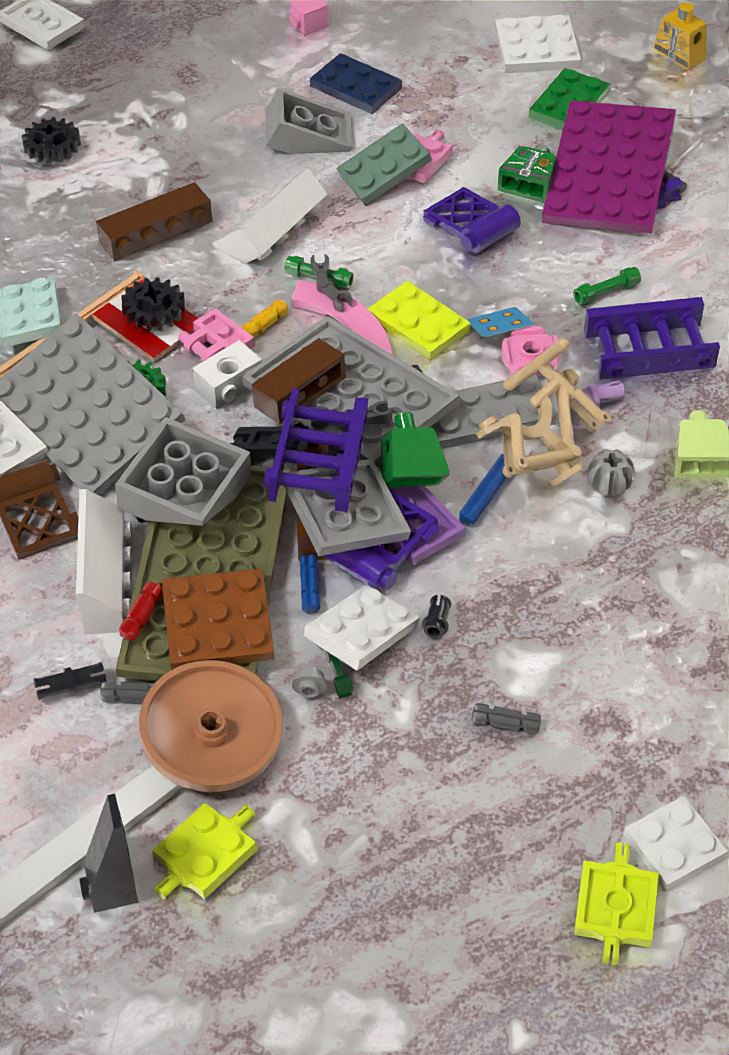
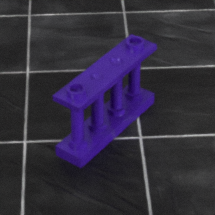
M702 297L586 309L585 336L586 338L599 337L604 354L600 356L599 380L715 368L720 349L719 342L704 343L698 326H701L704 310ZM686 328L692 345L675 347L669 329ZM657 331L663 348L646 350L640 332ZM628 334L634 351L617 353L612 335Z
M293 388L290 400H284L281 419L284 420L273 466L267 467L265 471L264 487H269V501L276 502L279 486L329 492L330 496L335 497V511L348 512L367 423L369 399L356 397L353 410L347 409V412L298 406L299 389ZM296 418L345 425V428L349 429V431H342V434L295 428L294 426ZM291 440L340 447V450L344 451V453L330 456L289 450ZM286 462L335 469V473H339V476L325 479L283 473Z

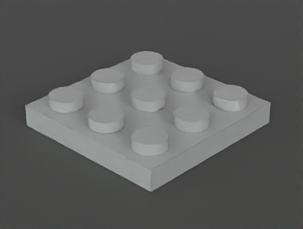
M373 459L358 461L348 512L335 511V497L330 496L329 492L284 486L318 556L408 540L411 530ZM321 467L288 472L290 474L325 479L339 476V473H335V469Z

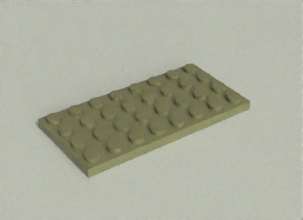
M251 465V477L236 499L203 526L149 521L129 610L137 597L143 594L141 591L149 581L162 586V579L260 568L263 570L268 605L287 491L284 486H279L276 502L269 501V487H264L267 467ZM290 469L283 470V473L290 472ZM163 595L158 603H154L156 607L144 627L139 628L141 632L136 640L122 639L116 665L117 677L157 681L171 671ZM258 661L235 664L254 674L257 673Z

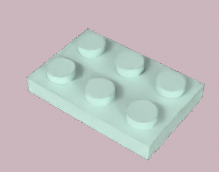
M54 277L46 279L37 278L32 282L20 285L12 284L0 289V329L4 347L47 338L61 326L58 294Z

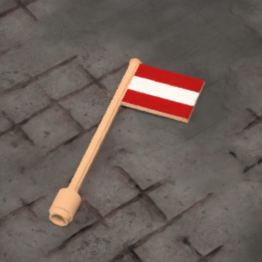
M136 270L133 271L132 276L77 314L86 322L94 319L154 363L181 343L178 340L181 332L186 331L190 335L195 332L193 322L199 318L185 309V313H181V321L173 320V327H169L166 324L163 325V331H159L157 327H152L151 331H147L144 325L137 329L135 322L128 323L127 317L122 314L121 296L125 295L126 287L133 288L134 281L140 284L144 283L145 276L142 272ZM46 338L37 340L1 365L0 378Z

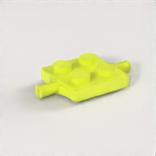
M207 803L200 806L152 849L154 858L166 867L169 875L158 885L154 886L155 892L162 899H165L177 886L182 885L194 890L203 899H206L258 851L256 842L241 830L248 821L255 817L254 811L245 804L235 815L228 818L219 814Z
M623 842L615 844L614 862L597 863L583 860L574 935L595 938L604 942L602 962L608 965L610 951H612L611 966L619 963L620 945L631 944L651 948L659 873L640 870L630 865L631 846L625 843L622 856Z

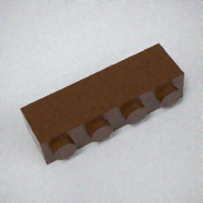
M193 182L97 220L96 226L99 243L113 261L119 260L213 222L211 200Z

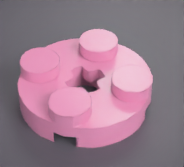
M526 326L515 329L507 340L506 337L503 340L502 361L509 368L510 374L513 375L559 339L554 334L552 337L545 334V329L540 327ZM533 349L534 353H527V350ZM561 354L549 363L556 371L561 360ZM539 371L535 373L537 377L543 376Z

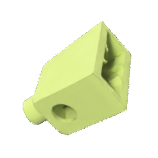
M703 410L691 412L689 420H682L679 425L674 478L729 477V430L726 422L721 419H708L707 413Z

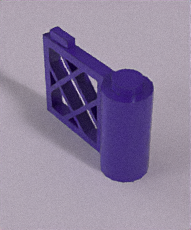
M465 187L423 210V221L433 227L438 225L459 237L462 246L474 254L481 252L517 230L521 225L520 216L512 205L504 204L499 207ZM463 198L470 201L465 203H456ZM480 210L488 211L486 213H474V211ZM455 211H470V214H455ZM440 212H451V214L438 215ZM469 222L468 224L464 225L463 227H459L458 225L454 224V223Z
M390 489L389 491L399 506L405 520L419 518L425 522L420 529L411 530L408 538L410 540L408 542L403 540V548L396 555L385 550V544L326 555L328 561L379 592L385 589L388 590L395 584L398 577L396 572L398 567L422 541L428 543L439 531L437 517Z

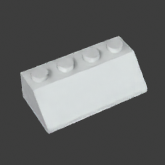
M307 167L278 183L218 237L212 245L216 249L245 263L256 258L258 261H261L272 253L270 247L273 244L277 246L289 237L287 231L298 228L306 221L304 216L307 213L310 215L322 206L320 201L327 193Z
M80 489L76 596L85 635L118 633L120 625L127 618L126 615L131 604L130 598H126V592L132 591L131 573L126 572V566H132L131 546H126V540H132L131 521H125L124 511L118 509V505L87 489Z

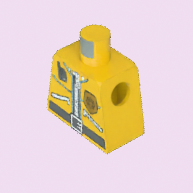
M684 2L679 5L678 9L663 17L653 49L690 70L706 60L707 25L703 20L693 15L694 5Z

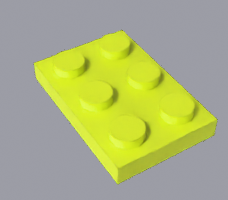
M408 280L367 308L377 318L383 329L428 360H432L470 331L471 323Z

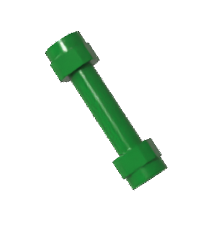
M290 255L287 257L284 266L285 272L299 277L301 273L315 277L311 270V264L305 263L303 257ZM341 267L337 271L329 269L327 279L334 282L335 287L350 289L354 273Z
M627 267L620 270V275L592 286L589 283L580 285L573 290V296L578 305H586L594 302L595 296L622 286L626 289L636 286V284L641 282V275L636 267Z

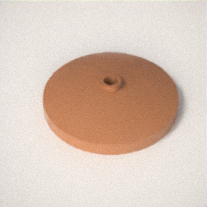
M215 660L187 663L163 675L146 694L139 717L140 742L146 757L153 767L171 782L191 790L203 792H220L235 789L261 775L277 754L283 727L282 713L278 700L261 678L241 666Z

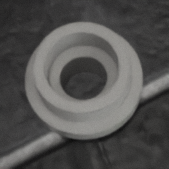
M315 667L300 668L292 679V688L306 698H313L322 694L327 687L324 673Z

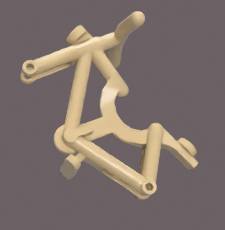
M560 338L546 351L503 382L504 389L511 391L538 371L548 380V383L530 399L531 407L535 408L539 413L538 421L534 426L522 425V418L518 413H512L500 420H497L496 416L493 415L478 425L481 429L476 433L479 439L492 432H502L505 465L502 472L507 478L554 467L559 476L550 483L553 487L557 486L583 469L580 463L582 451L579 446L574 445L571 410L586 424L587 430L591 433L599 429V423L605 425L611 420L608 412L602 411L579 387H574L579 381L575 370L569 368L560 373L549 364L569 347L570 343L567 338ZM555 393L557 396L561 438L549 428L552 421V404L549 398ZM540 438L548 446V452L525 456L523 440Z

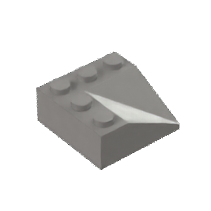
M165 417L116 482L118 509L146 521L203 526L236 499L251 477L250 452Z

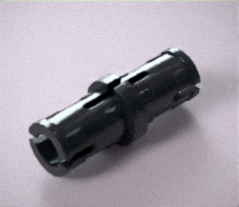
M102 662L74 670L68 667L64 668L62 673L33 678L35 688L46 685L50 686L49 688L36 691L38 700L69 692V695L75 694L77 689L102 684V682L107 681L106 674L90 676L91 674L104 671Z

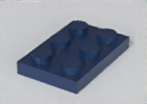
M339 53L310 78V87L373 114L402 89V80Z

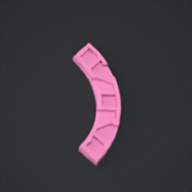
M302 280L297 281L292 298V307L314 311L326 317L330 315L338 320L340 324L392 354L389 339L382 325L361 303L352 298L351 307L347 302L341 301L343 303V312H338L333 307V301L324 293L317 291L316 283Z

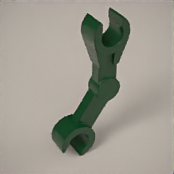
M325 650L326 658L331 663L335 675L333 682L338 698L341 699L352 695L353 686L348 674L344 675L339 659Z

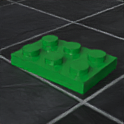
M564 68L530 107L528 118L563 130L570 101L601 103L610 92L611 83Z

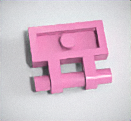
M216 308L193 322L195 331L193 334L190 335L188 332L183 331L178 336V340L184 344V349L191 354L196 353L200 356L201 362L238 340L250 349L255 346L252 335ZM207 341L212 344L209 348L203 345Z

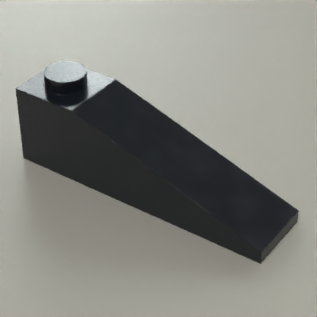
M115 793L106 797L84 860L86 877L79 878L83 900L91 899L94 913L139 903L126 834Z

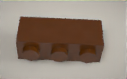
M320 338L316 339L251 384L254 408L280 425L284 422L281 419L284 400H290L293 388L299 389L298 406H306L346 378L344 354Z

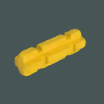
M281 299L275 300L270 304V307H266L251 319L252 322H246L241 328L256 338L259 335L258 332H264L277 322L278 319L288 313L287 303Z

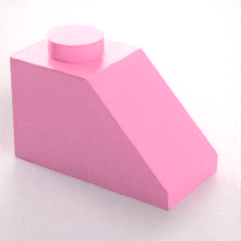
M290 0L289 22L291 26L304 36L329 26L328 4L323 0Z

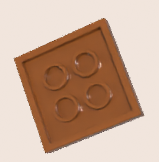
M262 568L162 579L171 670L187 663L204 660L224 661L233 664L274 660V647Z

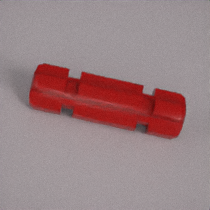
M152 581L145 584L141 591L143 594L137 597L126 615L128 619H124L119 627V635L123 639L129 641L136 640L141 632L139 628L144 627L156 607L154 603H158L163 595L160 584Z

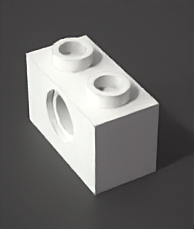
M238 340L192 368L194 389L217 409L248 390L247 387L243 386L242 376L262 363V359L243 342Z

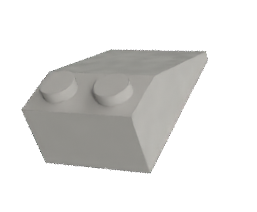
M281 88L276 90L265 110L266 146L289 154L351 151L350 112Z

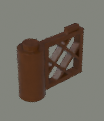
M47 459L0 475V519L18 560L78 539L79 517L76 512H69L56 482L61 481L55 463L49 465ZM54 496L56 504L52 511L37 507L40 500ZM17 508L27 511L21 522L8 518L6 512ZM33 513L48 518L42 529L28 525ZM54 520L67 524L69 531L58 535L48 532ZM23 531L38 536L35 543L24 547L20 546L18 540Z

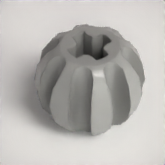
M617 449L612 451L602 450L592 458L587 469L590 485L604 496L621 495L630 488L635 477L632 460L628 455H624Z

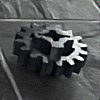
M52 117L50 120L42 118L40 124L32 122V128H25V134H22L24 152L28 153L30 159L36 157L39 163L43 159H46L48 164L55 160L62 162V157L70 159L71 152L77 153L78 146H81L78 127H74V122L66 124L65 118H62L60 121H56L55 117Z
M145 277L144 283L140 284L134 281L133 288L126 287L125 295L121 296L122 314L127 317L128 323L135 322L137 329L144 325L147 331H151L152 327H157L159 331H163V325L166 324L169 327H173V320L181 321V313H185L184 292H180L179 285L171 287V280L169 279L162 283L159 277H156L154 281H150Z

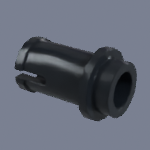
M438 595L432 596L428 615L422 621L424 633L430 638H441L449 628L447 618L452 602L444 595H441L439 605H437Z

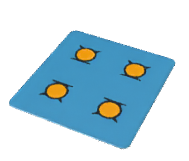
M516 307L466 319L482 337H489L534 324Z

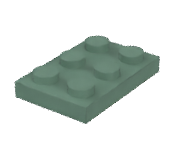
M402 123L336 169L345 183L366 206L431 162L432 158L425 147Z

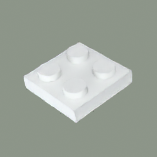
M684 795L627 825L623 831V836L648 869L659 873L658 882L666 892L723 861L728 855L726 847Z

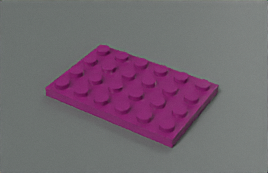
M570 101L549 190L541 215L542 223L652 233L676 120V109Z

